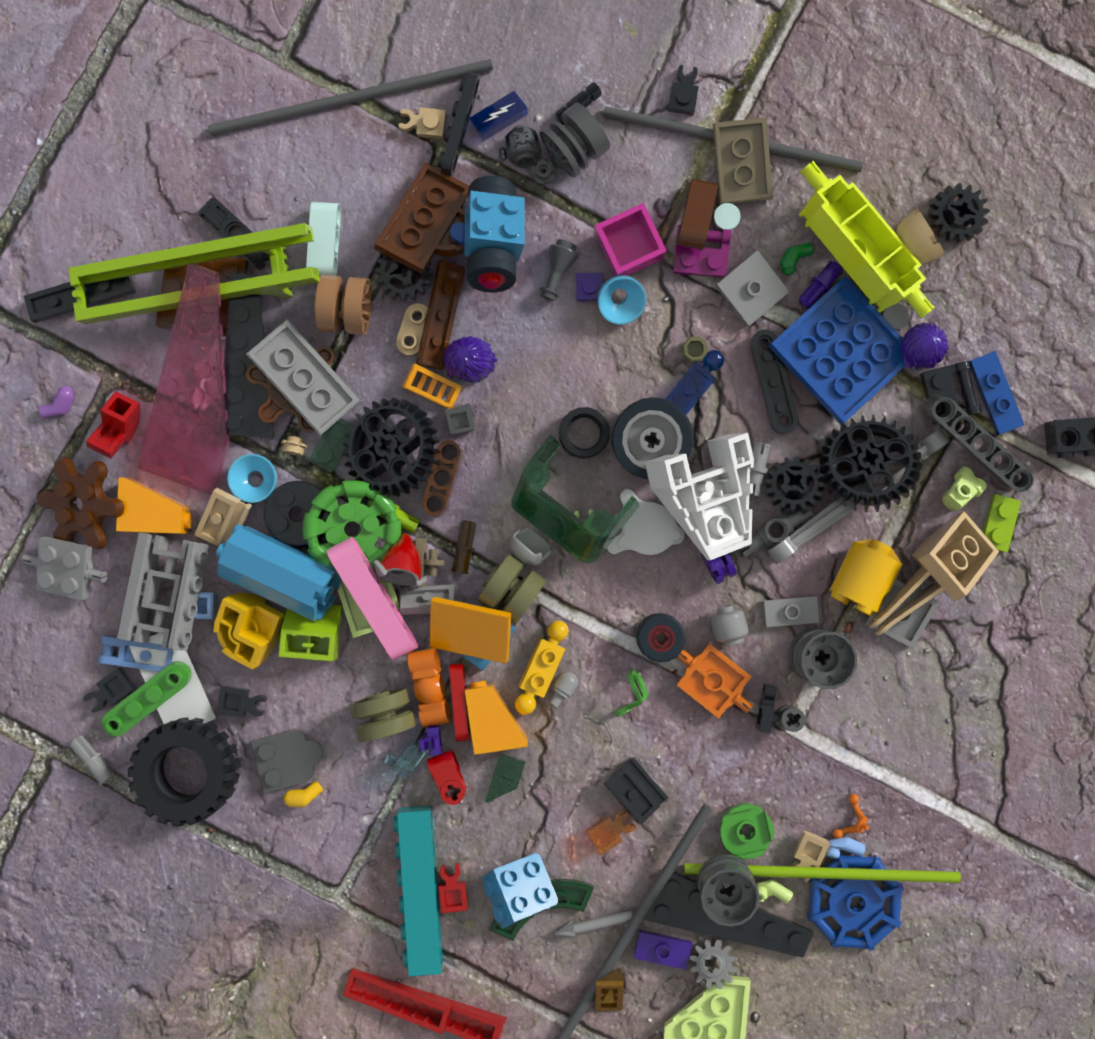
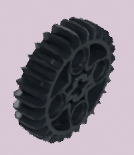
M382 398L381 404L372 401V409L366 406L363 407L365 414L363 416L358 413L355 414L358 422L349 423L353 427L352 432H345V435L350 437L349 442L342 443L348 447V451L342 455L350 458V460L344 465L352 468L348 474L355 477V480L370 483L371 491L379 490L380 488V494H387L389 497L391 495L400 497L401 492L410 494V487L419 489L418 480L427 482L423 476L425 473H433L429 468L430 463H438L432 458L433 454L440 453L439 450L434 448V444L439 443L440 440L432 437L438 430L431 427L434 421L427 417L425 411L420 410L419 406L404 399L400 401L392 398L389 401ZM390 415H401L406 418L394 425ZM381 421L380 429L376 431V425ZM413 427H415V433L410 438L409 432ZM367 437L370 441V444L364 447V442ZM420 447L418 457L415 460L411 452ZM372 458L373 463L371 467L368 468L367 463ZM406 464L407 470L404 473V475H402L401 469ZM388 471L393 480L382 481L376 477Z
M862 415L859 423H856L851 418L849 427L842 424L840 425V431L833 429L832 438L826 437V446H822V455L819 457V464L821 465L819 472L823 473L822 483L828 484V493L836 491L834 494L835 501L843 497L844 507L850 502L854 503V511L858 509L859 505L864 506L866 513L870 506H874L878 513L882 504L885 505L887 510L890 509L891 501L899 505L901 502L900 496L907 499L910 493L909 490L915 489V481L919 480V471L922 468V462H920L922 455L921 452L917 451L918 442L912 443L913 434L905 435V426L897 430L896 420L890 425L886 424L885 416L881 422H877L875 415H872L870 421H866ZM874 436H880L888 440L877 444ZM856 438H863L866 440V442L856 443L853 440ZM846 444L850 454L835 459L841 446ZM896 451L901 453L902 456L893 457L889 453ZM905 468L902 478L895 484L891 473ZM845 469L850 471V474L842 476L838 474V471ZM863 483L867 493L850 487ZM881 483L886 485L887 488L885 490H877L874 485Z

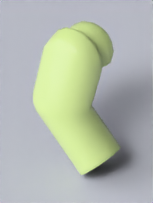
M774 879L756 883L760 896L759 902H764V899H767V897L775 896L787 904L793 896L792 891Z

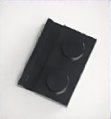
M631 757L627 763L621 766L604 783L638 825H642L668 799L667 795L634 757Z

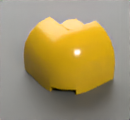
M235 593L222 599L214 622L213 632L217 633L218 641L223 647L222 652L253 670L269 657L281 636V633L278 631L285 614L266 605L267 599L258 595Z

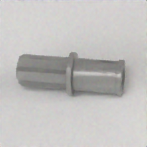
M82 735L77 736L70 742V747L84 763L82 767H86L100 786L115 775L100 757L102 754L100 752L97 754Z

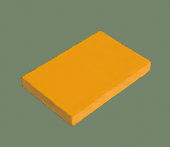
M433 597L430 607V647L504 664L507 663L510 648L511 613Z

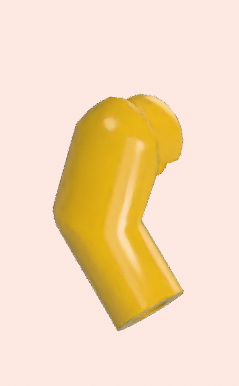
M315 780L306 789L287 791L283 800L288 807L303 808L324 790Z

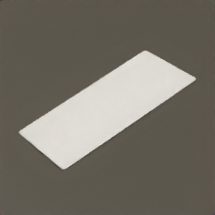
M157 633L150 636L148 643L162 645L164 634ZM129 646L137 663L158 666L166 665L168 651ZM173 650L172 662L181 661L187 664L191 669L192 678L183 689L157 708L163 724L188 717V720L194 718L204 719L203 723L214 720L216 716L187 651ZM142 651H149L151 653L149 661H142L140 659ZM139 669L145 683L159 672ZM176 674L171 675L175 681H179Z

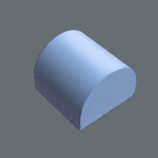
M199 592L198 610L194 619L216 618L218 596L215 592Z

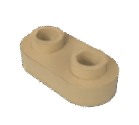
M416 303L406 309L396 339L397 348L403 355L408 357L418 355L428 309L423 304ZM417 312L422 314V319L419 321L413 320V315ZM409 337L414 339L412 346L405 345V340Z

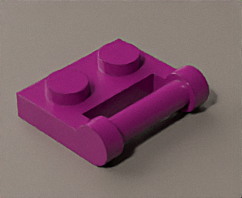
M678 225L673 274L723 278L726 276L731 230H708L706 241L721 242L720 249L704 248L701 251L677 245L681 226Z

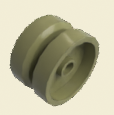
M407 688L381 691L349 704L352 718L358 720L370 718L355 728L359 742L391 736L417 725L413 711L401 710L395 712V710L406 706L410 702Z

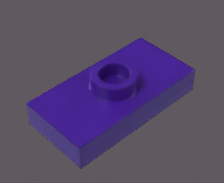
M639 929L633 956L634 959L687 970L692 942Z

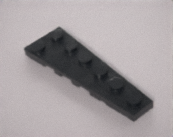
M230 272V282L258 277V275ZM259 294L229 298L219 434L273 439V422L265 423L258 415L260 406L268 399V391L262 385L249 382L246 377L248 367L253 365L246 354L260 343L265 336L262 301Z
M673 872L644 918L650 922L804 958L814 934L812 929L759 907L752 918L742 925L732 927L719 925L711 920L703 910L697 882L676 872Z

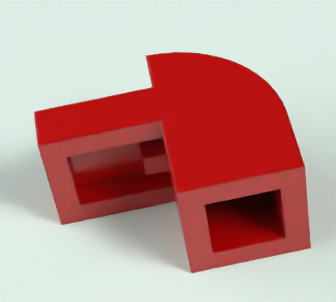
M117 391L101 408L102 422L86 441L88 448L110 459L123 443L128 445L138 427L141 414L139 402Z

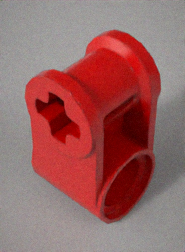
M451 749L441 753V755L427 759L429 771L437 785L442 800L449 805L460 803L466 794L467 788L454 751ZM450 785H453L454 788L459 787L460 790L457 793V797L453 793L448 794L447 791L450 789Z

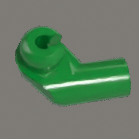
M811 242L791 246L785 250L779 263L783 274H793L796 271L795 265L799 258L813 255Z

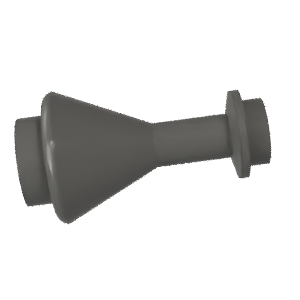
M557 239L556 244L549 246L551 274L546 288L540 287L539 289L542 298L555 301L556 297L560 296L556 289L561 275L579 258L578 253L575 252L577 248L575 244Z

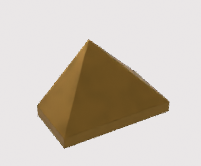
M621 968L596 981L595 1011H622L623 977Z

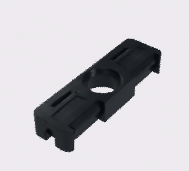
M215 197L210 198L199 210V215L218 230L217 232L223 238L230 237V232L235 227H241L244 232L243 235L253 233ZM263 251L245 254L258 270H262L266 266L264 262L267 259L270 261V255Z

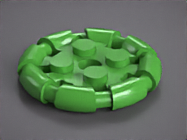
M347 480L342 481L343 484L334 487L330 485L324 488L311 501L312 506L309 512H305L303 519V539L307 540L309 546L307 551L310 556L323 564L333 566L328 557L327 549L351 537L345 533L344 527L348 522L354 521L360 525V532L352 537L357 541L363 553H366L369 563L376 572L374 561L378 560L381 562L388 549L401 536V519L397 518L395 512L397 508L387 494L381 495L380 488L379 490L371 491L370 483L364 481ZM347 494L349 502L338 505L336 497ZM364 496L373 500L369 507L360 503ZM322 509L330 512L326 521L318 518ZM385 514L387 523L379 525V520L376 516ZM325 533L328 542L319 544L317 535ZM378 537L386 540L382 549L375 546Z

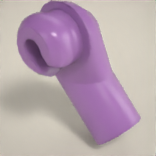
M69 386L60 387L53 403L39 407L41 417L46 419L68 413L75 397L73 389Z

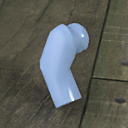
M849 837L829 840L830 846L825 855L829 858L837 859L840 857V851H847L857 856H862L865 852V845Z

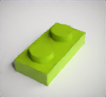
M992 494L982 532L998 551L1008 552L1021 501Z

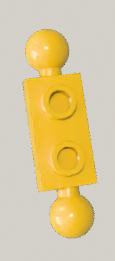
M555 620L549 624L547 629L548 640L539 637L518 687L526 691L516 698L515 708L522 715H529L535 710V695L545 697L565 652V648L559 646L558 643L568 636L569 629L567 624L561 620Z

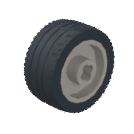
M655 397L644 398L630 404L619 415L612 432V446L614 454L623 468L637 477L648 479L645 466L646 461L672 454H686L688 460L693 447V430L687 415L673 402ZM651 433L657 434L656 438L658 440L654 443L648 440V435L650 436Z

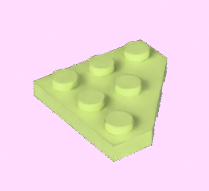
M731 976L733 983L723 980V989H718L716 982H714L711 989H704L664 1023L663 1039H745L750 978Z

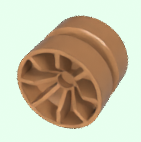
M321 275L320 282L317 284L314 301L315 320L318 331L338 333L342 323H344L347 334L366 335L369 329L372 306L369 278L349 277L344 289L341 276Z

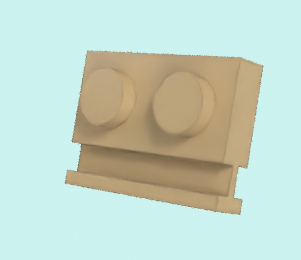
M216 488L212 492L195 536L219 547L221 543H226L231 537L233 529L237 524L244 525L252 505L249 503L245 504L241 502V499Z

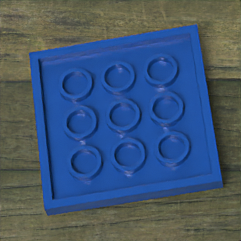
M846 276L768 346L840 425L850 419L905 366L901 350L903 338L875 307L868 303L869 301Z

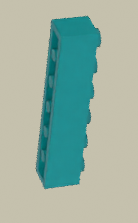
M432 805L400 807L397 816H393L394 832L399 833V842L395 843V856L401 862V869L397 870V884L402 886L403 896L399 897V911L404 913L405 923H401V939L406 940L407 950H403V966L408 967L409 977L437 975L442 973L443 953Z

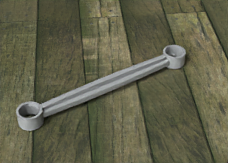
M941 427L933 430L918 441L917 451L921 452V460L950 441ZM905 468L891 473L894 481L904 474ZM863 483L857 484L852 488L867 493ZM879 483L874 485L877 490H882L886 485ZM843 497L833 501L792 534L788 535L784 541L776 542L766 551L775 564L780 563L796 552L798 547L854 511V503L850 502L844 507Z

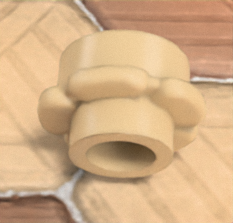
M288 436L287 441H281V444H283L282 452L296 456H303L307 445L303 444L304 439L294 436Z

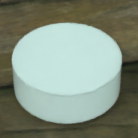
M721 204L713 215L715 227L720 231L723 229L734 230L740 221V211L733 204Z

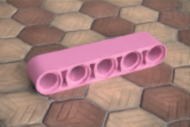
M351 536L327 549L331 563L390 658L396 660L417 649L418 644L413 633L357 541Z

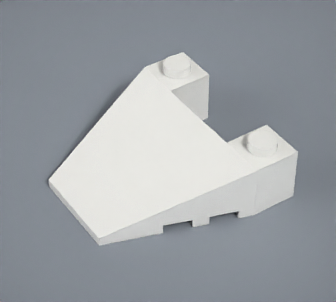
M748 433L727 434L707 441L713 467L694 474L690 473L686 454L664 455L645 462L652 491L707 560H713L752 543V509H749V493H753V484H750V468H754V457Z

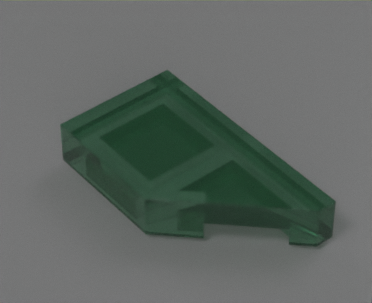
M500 753L485 802L490 803L494 799L517 789L526 761Z

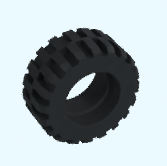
M188 717L179 718L153 729L148 733V736L139 741L137 744L138 750L132 752L130 761L134 764L128 768L127 776L133 777V782L128 784L130 792H136L138 798L134 799L138 807L143 804L147 808L144 811L150 818L154 815L158 816L157 822L162 824L172 821L173 826L181 827L185 823L190 826L197 824L202 819H207L227 803L226 801L235 791L234 785L239 781L240 774L236 773V769L240 767V759L234 758L233 753L237 751L234 743L232 745L228 744L226 739L230 736L225 731L219 733L217 731L218 725L212 722L205 724L203 723L204 719L194 718L192 720H188ZM179 746L189 748L196 752L203 760L207 779L204 788L199 793L194 795L182 794L174 790L167 782L163 765L165 757L171 749Z

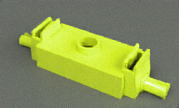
M814 161L808 164L800 174L804 176L815 192L804 209L798 214L800 217L804 216L807 219L806 228L809 226L870 299L868 303H876L879 306V313L901 300H906L919 315V318H923L935 307L919 290L921 288L920 284L926 280L918 270L921 266L920 262L853 182L848 185L841 175L834 180L831 178L828 180Z

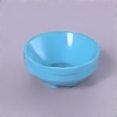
M619 275L610 278L602 285L598 293L597 303L602 316L607 321L618 325L627 324L636 320L642 314L646 305V293L637 280L630 276ZM616 289H623L626 291L625 299L619 303L613 302L611 299L612 293Z
M247 454L234 461L229 469L227 479L231 492L237 498L245 502L256 503L267 499L277 486L278 477L274 465L267 458L258 454ZM255 471L260 472L264 478L263 483L259 487H253L249 482V476Z

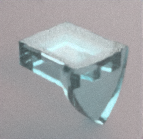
M411 742L399 760L387 753L383 761L399 776L411 777L429 749L420 751L419 743Z

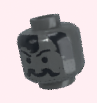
M517 125L505 136L507 157L511 163L520 168H527L536 163V160L541 155V146L536 130L525 125Z

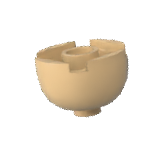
M918 208L900 221L896 228V235L920 264H928L945 255L943 248L937 242L933 231Z

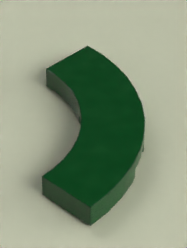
M574 879L550 880L557 895L558 903L547 909L568 908L584 912L594 885ZM535 914L503 929L494 918L489 931L514 941L522 926L533 918Z

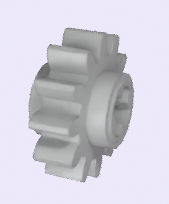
M705 940L706 948L704 949L696 945L695 948L699 955L690 956L692 961L697 962V966L692 967L690 971L699 972L700 975L697 977V983L707 980V989H711L714 982H716L718 989H723V980L733 983L732 977L729 976L730 972L737 973L739 971L736 967H732V962L737 961L738 957L729 956L728 953L731 952L732 947L726 946L722 949L721 940H717L714 947L710 940ZM717 957L716 962H720V968L711 971L712 967L708 966L709 960H714Z

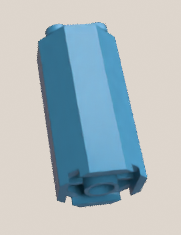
M237 524L233 529L231 537L226 543H221L216 552V557L219 558L217 573L220 577L313 621L324 617L336 598L332 595L334 588L339 590L342 583L341 577L335 575L337 571L333 566L323 564L313 559L309 554L249 526Z

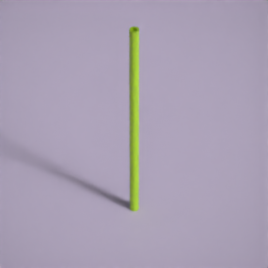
M685 863V874L698 875V871L703 864ZM747 865L752 875L757 877L961 883L960 872Z

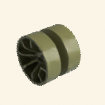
M509 554L500 566L497 564L482 585L484 590L477 601L487 608L494 609L503 599L506 604L502 611L511 613V625L515 627L547 580L533 570L522 581L519 580L518 576L523 569V563Z

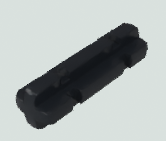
M595 82L588 85L585 92L582 90L566 103V107L563 106L556 111L555 116L557 120L564 125L561 114L574 103L578 102L585 108L591 104V100L595 101L601 96L602 91Z

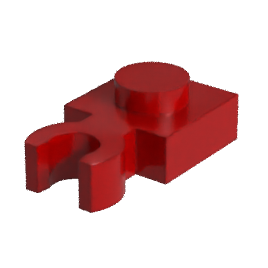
M459 862L455 863V873L448 874L445 864H442L440 876L446 883H441L438 886L441 914L467 911L469 905L466 881H458L461 872Z

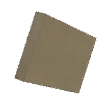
M767 117L713 123L719 205L724 203L738 204L772 200Z

